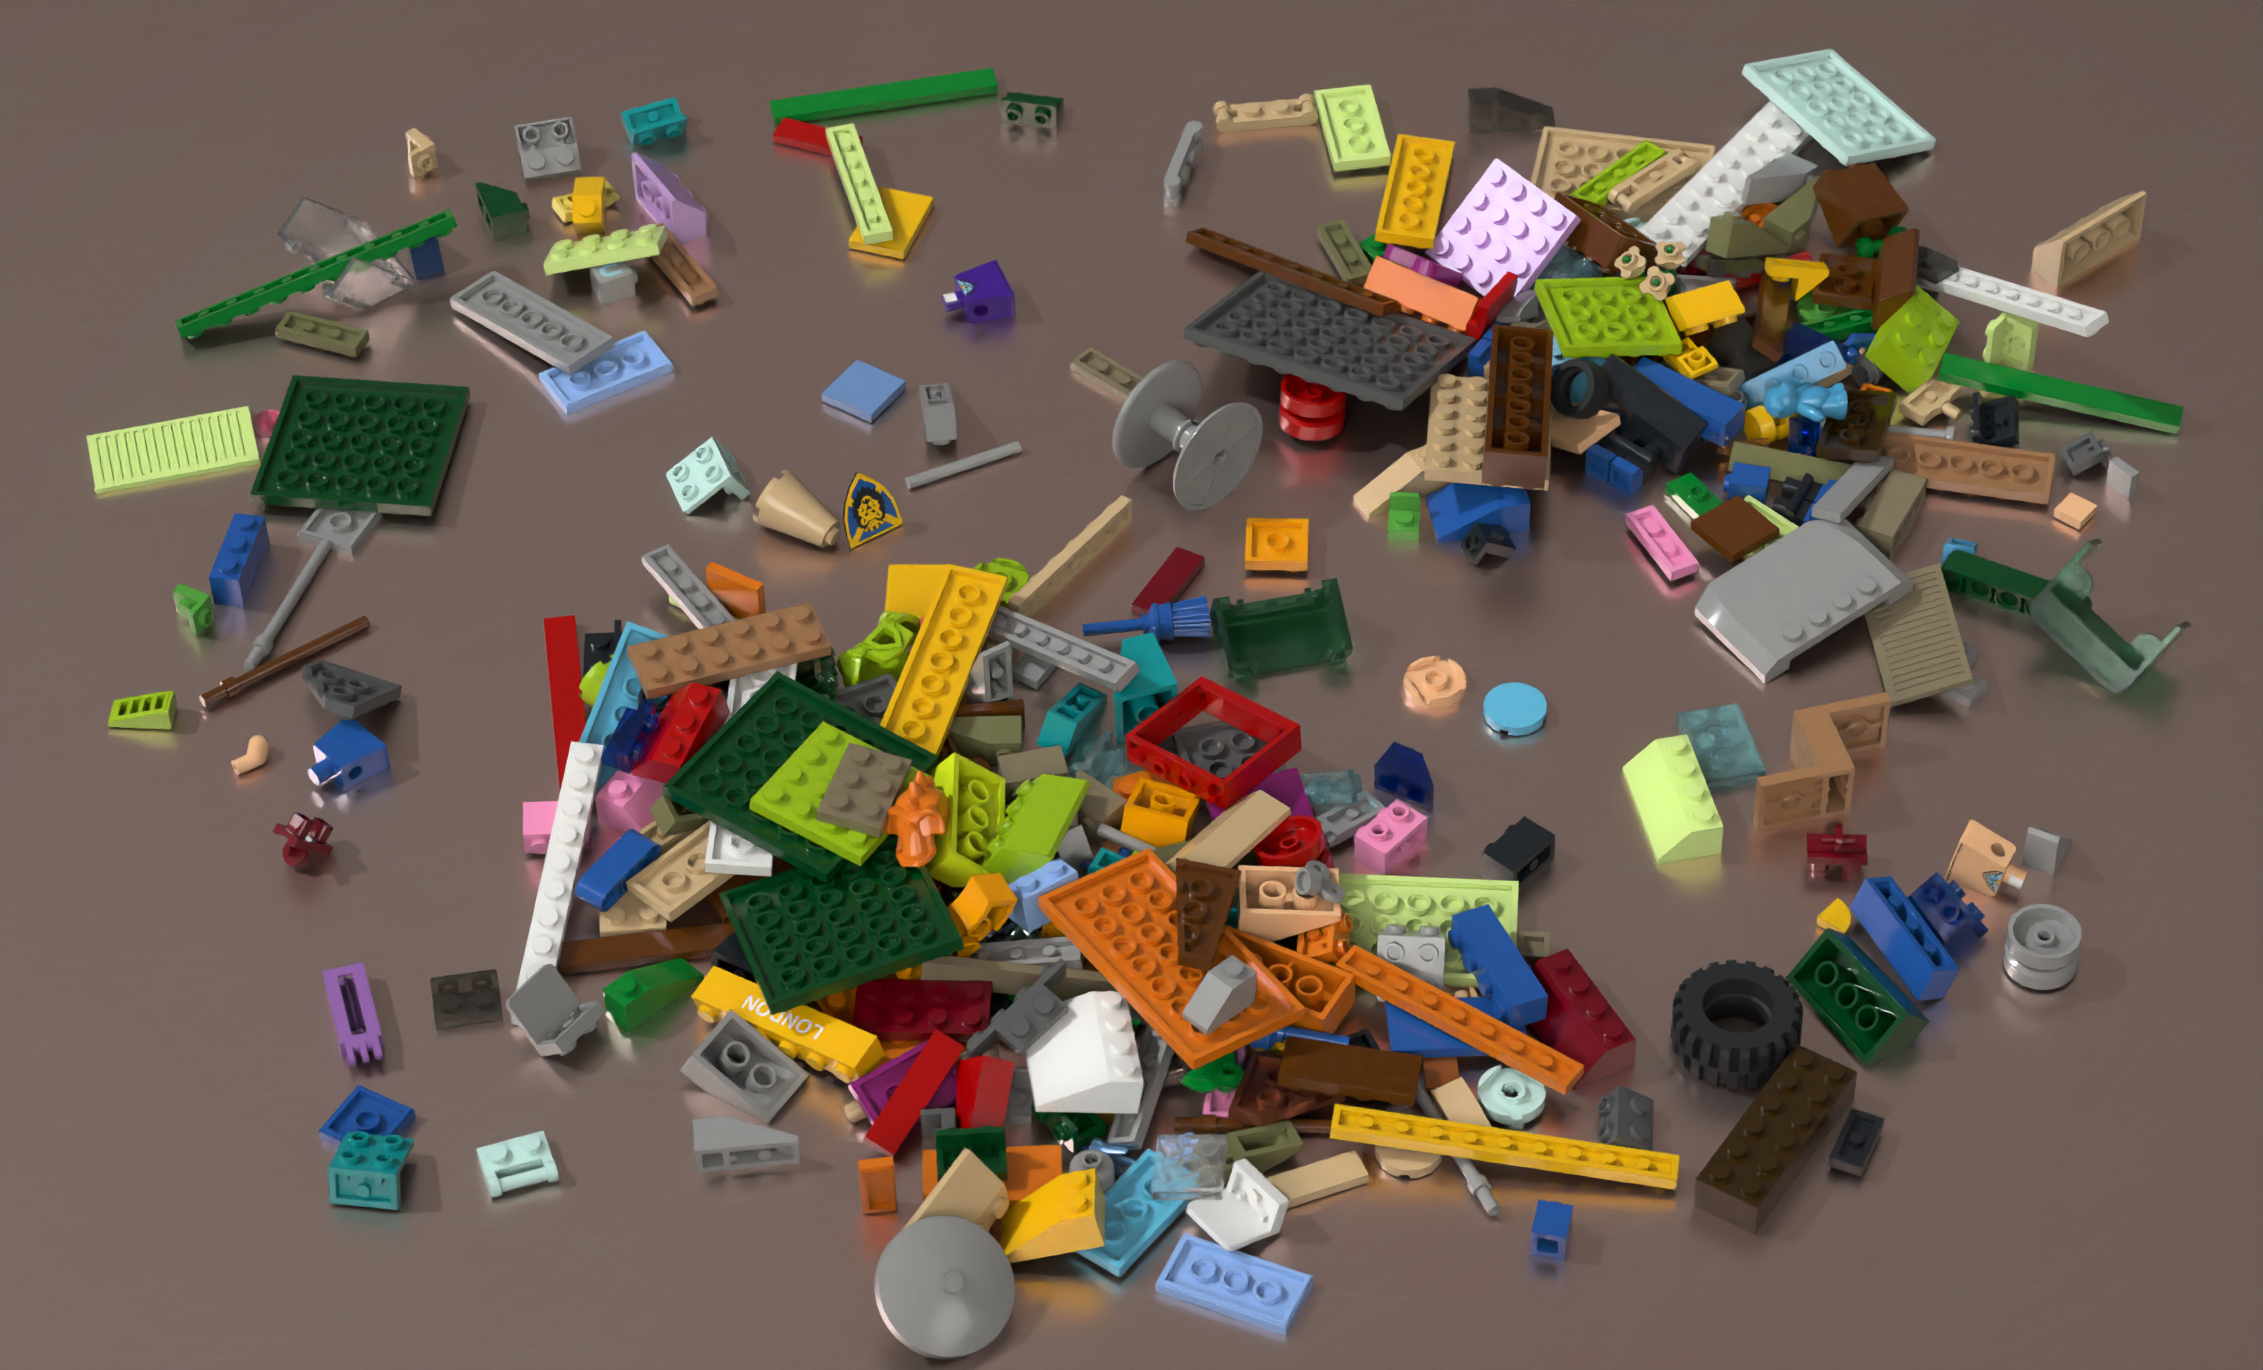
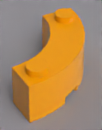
M1001 873L971 875L964 890L947 907L962 937L965 948L948 956L968 958L982 947L979 942L992 929L998 932L1008 919L1018 899ZM922 963L919 966L895 972L898 979L920 980Z

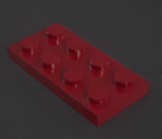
M875 979L858 985L856 988L852 1026L871 1033L882 1041H927L937 1029L956 1042H968L977 1031L983 1032L990 1026L993 983L992 981Z

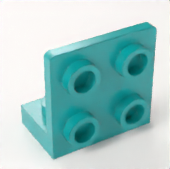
M363 1131L346 1133L328 1167L330 1203L398 1210L401 1204L400 1172L414 1146L413 1139L402 1138L394 1134L387 1136L372 1135Z

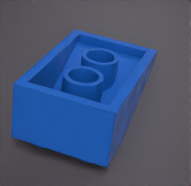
M1452 483L1425 497L1438 543L1464 540L1476 522L1491 526L1499 525L1509 533L1529 531L1530 501L1526 489Z

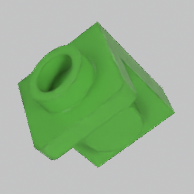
M1390 492L1388 540L1419 541L1420 493Z
M179 583L172 591L177 613L189 619L192 634L198 636L206 627L211 625L215 618L211 595Z

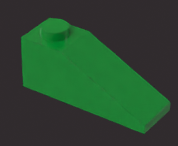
M682 957L630 970L603 988L606 1016L629 1034L703 981L704 975Z

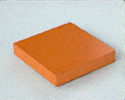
M712 561L705 568L707 588L733 617L743 619L766 613L763 583Z

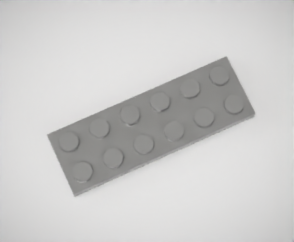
M494 270L450 298L451 308L569 375L577 372L614 347V340L611 335Z

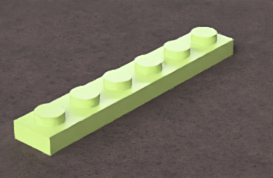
M854 123L825 128L826 138L864 245L893 240V231Z

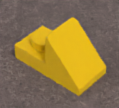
M1766 257L1764 266L1767 274L1775 281L1789 282L1790 278H1792L1790 295L1794 301L1802 298L1827 278L1830 271L1824 262Z

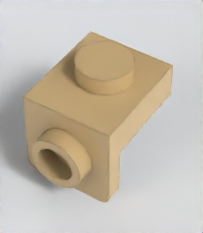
M416 128L405 132L410 174L413 177H417L437 167L435 145L427 135L424 136Z

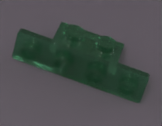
M832 646L831 655L813 659L814 667L798 676L796 681L821 695L828 694L830 699L834 701L838 698L837 687L840 685L836 678L838 676V672L835 669L837 663L834 659L836 653Z

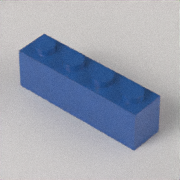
M1643 357L1633 366L1638 372L1709 422L1701 435L1702 438L1724 448L1744 428L1745 404L1646 357Z
M1891 876L1865 878L1849 908L1918 1001L1944 998L1960 971L1959 966Z
M1489 904L1452 915L1451 930L1448 931L1450 945L1454 950L1457 949L1466 970L1469 973L1472 972L1477 979L1482 995H1487L1490 999L1496 1017L1498 1019L1502 1018L1506 1025L1514 1029L1546 1019L1548 995Z

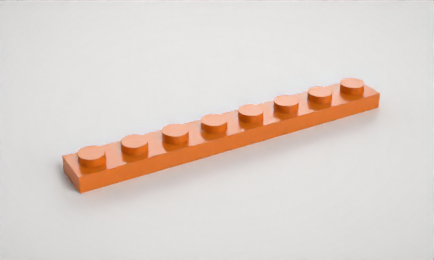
M1355 944L1336 963V968L1355 974V984L1563 1095H1566L1583 1076L1584 1065Z

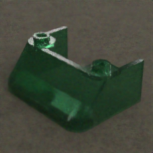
M2097 538L2087 541L2032 601L2030 616L2041 629L2103 687L2111 692H2121L2128 689L2157 663L2191 627V624L2188 621L2178 624L2163 641L2154 634L2144 633L2128 644L2083 602L2093 589V579L2090 573L2081 565L2103 543Z

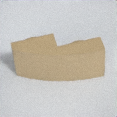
M1462 1077L1431 1091V1095L1445 1120L1491 1127L1481 1106Z

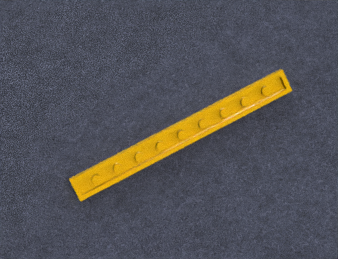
M1335 1104L1330 1138L1673 1190H1676L1680 1155Z

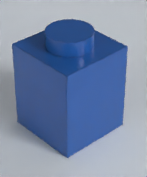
M1734 462L1732 473L1725 475L1723 492H1728V500L1737 495L1742 499L1750 495L1766 505L1771 467Z
M1538 1200L1531 1231V1255L1565 1260L1572 1230L1573 1205Z

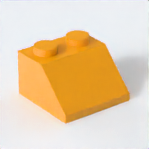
M1140 777L1125 804L1121 832L1157 848L1189 841L1202 798L1183 790L1181 787Z

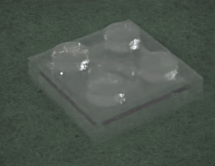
M1227 1134L1158 1135L1151 1187L1153 1200H1222L1229 1143Z

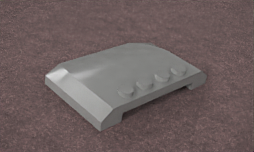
M1820 519L1806 522L1711 581L1695 606V616L1765 684L1788 670L1791 659L1882 602L1889 606L1913 591V582L1848 520L1844 519L1839 524Z

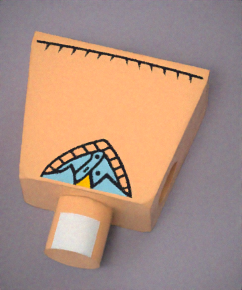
M1970 819L1958 842L1944 880L1989 896H1994L2002 881L2021 889L2028 871L2011 864L2017 849L2014 844Z

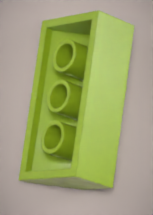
M1041 774L1033 781L1030 779L1024 781L1016 790L1017 799L1006 809L1008 816L996 828L997 836L987 845L985 850L988 853L982 865L991 874L1001 873L1009 885L1019 877L1028 875L1052 861L1091 783L1084 779Z

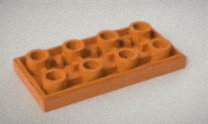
M1061 1145L1006 1147L1008 1181L1002 1182L1005 1184L1010 1201L1008 1208L1062 1174ZM923 1150L924 1202L938 1184L936 1150Z

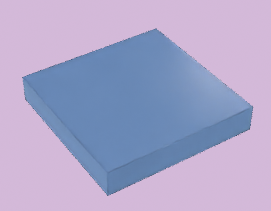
M856 359L822 392V401L872 423L906 389V381Z

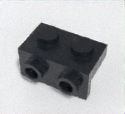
M1979 392L1973 393V405L1969 406L1970 415L1973 420V426H1970L1973 442L2006 448L2019 444L2018 402L2015 396L2010 395L1985 403Z

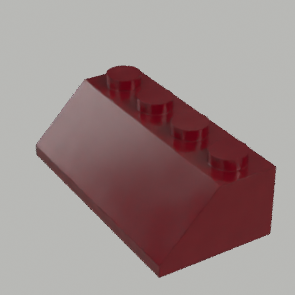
M1567 948L1538 960L1531 970L1548 995L1546 1019L1527 1025L1539 1042L1584 1065L1583 1076L1573 1086L1574 1090L1633 1067L1636 1038L1570 950Z

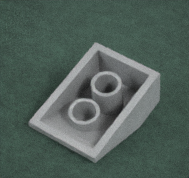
M732 1009L691 1054L680 1070L705 1092L766 1123L772 1120L810 1075Z

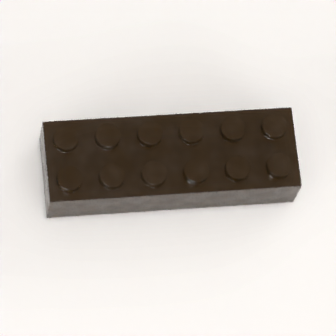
M1795 1044L1697 1176L1693 1206L1755 1235L1853 1101L1857 1071Z

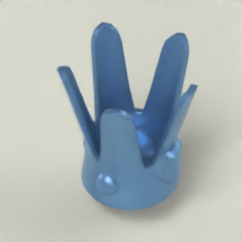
M1095 1138L1090 1148L1085 1146L1084 1150L1097 1149L1108 1154L1114 1163L1115 1174L1121 1177L1124 1173H1122V1168L1118 1164L1131 1166L1135 1160L1123 1154H1126L1128 1149L1136 1148L1137 1145L1108 1143Z

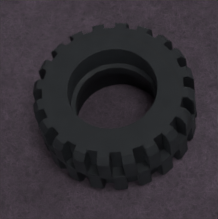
M1727 960L1726 964L1720 965L1718 962L1707 965L1705 970L1700 968L1693 972L1690 978H1686L1680 984L1679 991L1675 993L1673 1000L1670 1038L1672 1039L1673 1051L1678 1056L1679 1062L1686 1069L1691 1068L1690 1073L1698 1079L1705 1078L1708 1084L1717 1087L1719 1084L1727 1085V1089L1737 1090V1086H1745L1746 1089L1756 1088L1758 1083L1761 1082L1766 1085L1795 1044L1800 1045L1803 1006L1799 1001V995L1793 986L1789 987L1790 982L1781 974L1778 976L1774 975L1775 971L1765 965L1763 968L1758 967L1756 962L1746 961V964L1737 963V960ZM1735 1016L1752 1020L1759 1024L1761 1028L1750 1032L1738 1033L1721 1029L1714 1025L1712 1021L1723 1017Z

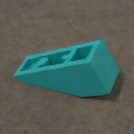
M1079 682L1048 710L1036 744L1044 748L1061 745L1063 755L1066 757L1077 746L1104 705L1108 695Z

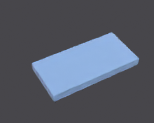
M644 330L615 342L613 348L572 375L557 367H553L539 373L540 382L564 412L569 415L674 372L673 363Z
M1183 1233L1155 1283L1156 1292L1286 1336L1314 1284V1276L1237 1250L1227 1251L1219 1244Z

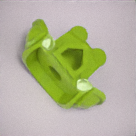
M884 611L879 617L878 627L862 643H858L853 649L845 650L839 656L837 667L843 678V685L849 687L891 673L898 683L909 656V652L906 649L914 644L920 630V619L912 614Z

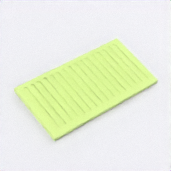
M248 406L86 436L95 482L94 490L97 494L260 464L261 462Z

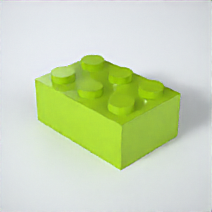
M1916 284V294L1878 329L1865 357L1908 394H1911L1932 378L1960 321Z

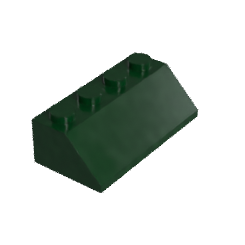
M1828 927L1786 977L1790 984L1866 1066H1871L1909 1047L1929 1023L1928 1019L1849 935Z

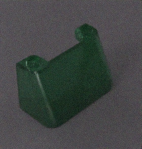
M1337 578L1322 580V588L1311 591V587L1304 588L1303 594L1245 604L1243 599H1238L1236 604L1233 605L1230 603L1229 596L1214 598L1209 617L1228 677L1235 678L1237 682H1243L1259 674L1328 663L1329 666L1345 663L1347 661L1346 658L1352 654L1353 645Z

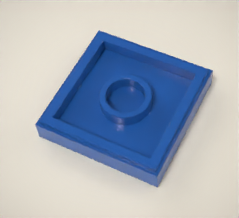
M358 1085L321 1127L319 1136L320 1139L338 1147L348 1132L363 1131L372 1135L387 1136L394 1134L400 1136L416 1118L415 1110Z

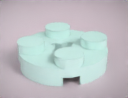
M1501 1065L1490 1068L1481 1076L1478 1082L1477 1101L1488 1118L1505 1124L1508 1128L1519 1129L1526 1122L1535 1119L1543 1111L1546 1091L1544 1084L1514 1068L1501 1069ZM1514 1091L1518 1092L1517 1097H1507L1505 1092L1509 1094Z

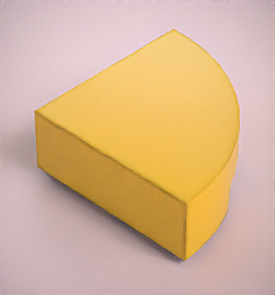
M1837 898L1818 915L1817 925L1825 930L1828 927L1848 935L1851 925L1850 911L1846 904Z

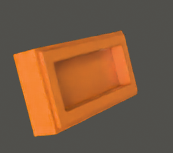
M893 1156L858 1160L863 1214L898 1210Z

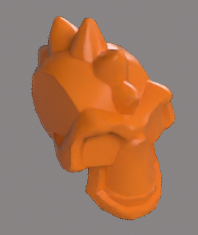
M921 770L916 773L914 781L909 783L908 789L897 798L896 804L889 808L887 823L884 827L885 834L898 835L896 858L904 868H919L930 862L937 852L934 836L944 835L948 832L949 808L947 797L941 790L936 789L932 777L929 775L925 776Z

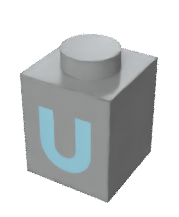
M626 261L589 267L592 289L602 306L636 296L634 283L638 282L637 274L634 267L628 266Z

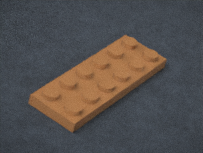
M1889 431L1880 454L1894 458L1893 469L1927 479L1926 488L2047 505L2049 503L2056 454Z
M810 602L627 646V656L647 700L673 694L692 682L709 685L831 655V644Z

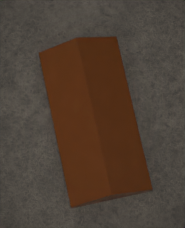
M1916 228L1885 237L1875 266L1871 329L1874 331L1880 328L1916 294L1920 231Z

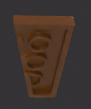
M1176 858L1178 965L1206 971L1212 969L1241 882V870Z

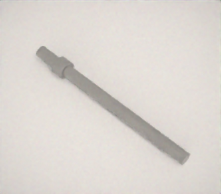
M321 540L263 634L257 636L251 645V653L243 664L246 671L249 672L255 669L261 659L268 656L273 648V640L332 548L330 541Z
M1419 1080L1415 1099L1426 1117L1445 1120ZM1453 1157L1467 1179V1187L1473 1197L1481 1201L1490 1216L1497 1215L1501 1211V1207L1491 1192L1492 1186L1485 1175L1479 1174L1470 1159Z

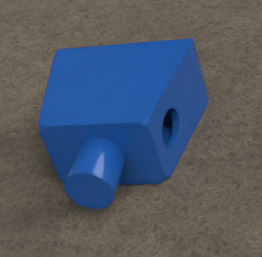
M342 719L315 742L313 747L317 764L310 767L307 772L312 782L316 785H320L331 778L342 788L348 789L390 768L387 745L355 719Z

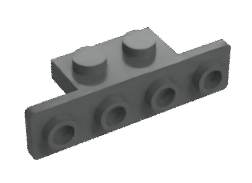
M1060 959L1054 965L1048 964L1040 972L1038 980L1031 987L1025 986L1016 995L1014 1003L1007 1010L1004 1008L1000 1009L993 1016L990 1022L991 1025L983 1032L977 1031L969 1039L966 1045V1059L983 1055L999 1039L1021 1056L1066 1014L1068 1006L1051 990L1066 976L1067 963Z

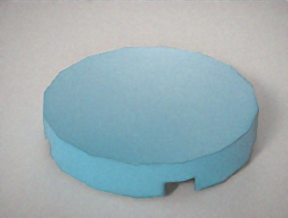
M1505 683L1491 689L1485 696L1483 715L1485 721L1498 732L1501 729L1508 731V735H1525L1538 730L1543 725V720L1547 716L1548 705L1545 696L1537 688L1524 683Z

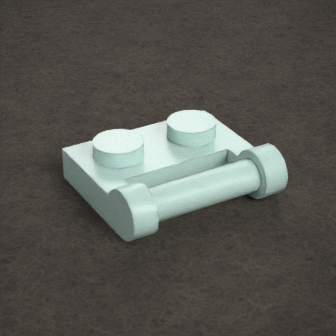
M544 1131L476 1148L491 1199L502 1196L501 1192L546 1180H548V1183L559 1181L557 1167L552 1158Z

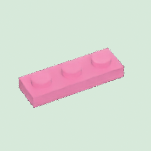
M1654 505L1626 514L1625 523L1670 581L1698 572L1699 562Z

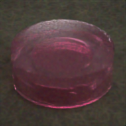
M265 410L253 418L254 431L259 437H271L279 412Z

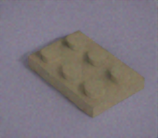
M849 743L817 810V820L880 838L887 823L888 810L895 805L910 773L912 760Z

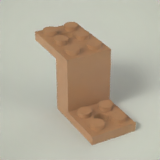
M1887 692L1794 710L1789 756L1796 770L1757 777L1753 824L1757 832L1850 813L1855 766L1849 753L1886 746L1891 705Z

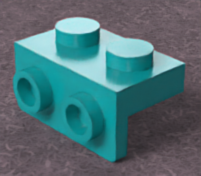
M675 97L621 112V119L632 146L639 144L646 146L664 137L675 138L686 131L688 119L685 114L682 115Z

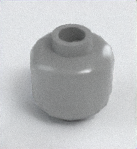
M1097 1149L1079 1152L1070 1162L1069 1172L1095 1168L1103 1193H1105L1115 1183L1114 1163L1111 1157Z

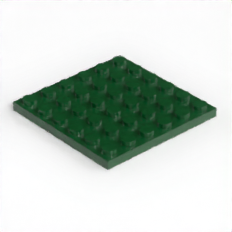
M293 375L250 493L251 504L432 516L470 399L469 387Z
M777 671L663 786V795L827 883L848 860L750 809V799L823 721L885 753L912 760V767L928 775L938 765V756Z
M889 835L862 866L848 860L827 883L795 867L771 875V877L768 876L719 893L722 905L771 1015L789 1011L794 1007L821 1000L826 996L843 990L853 989L869 981L885 978L895 972L913 968L921 963L948 956L953 952L965 949L962 937L926 865L919 868H904L896 858L898 835Z

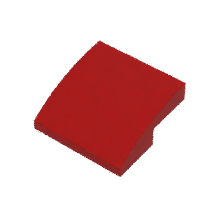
M1508 271L1477 304V312L1466 323L1467 336L1476 338L1477 342L1494 324L1499 313L1514 298L1518 284V275Z

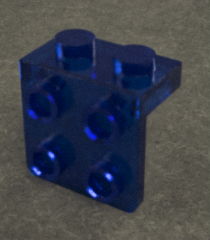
M1938 872L1907 897L1943 946L1966 927L1979 939L1989 931L1981 921L1985 917L1983 912L1973 901L1967 905L1962 899L1967 895L1954 880L1948 884Z

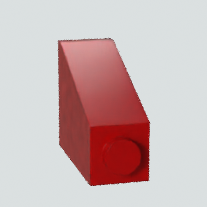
M986 1055L957 1061L956 1128H980L986 1125L1004 1127L1015 1062Z

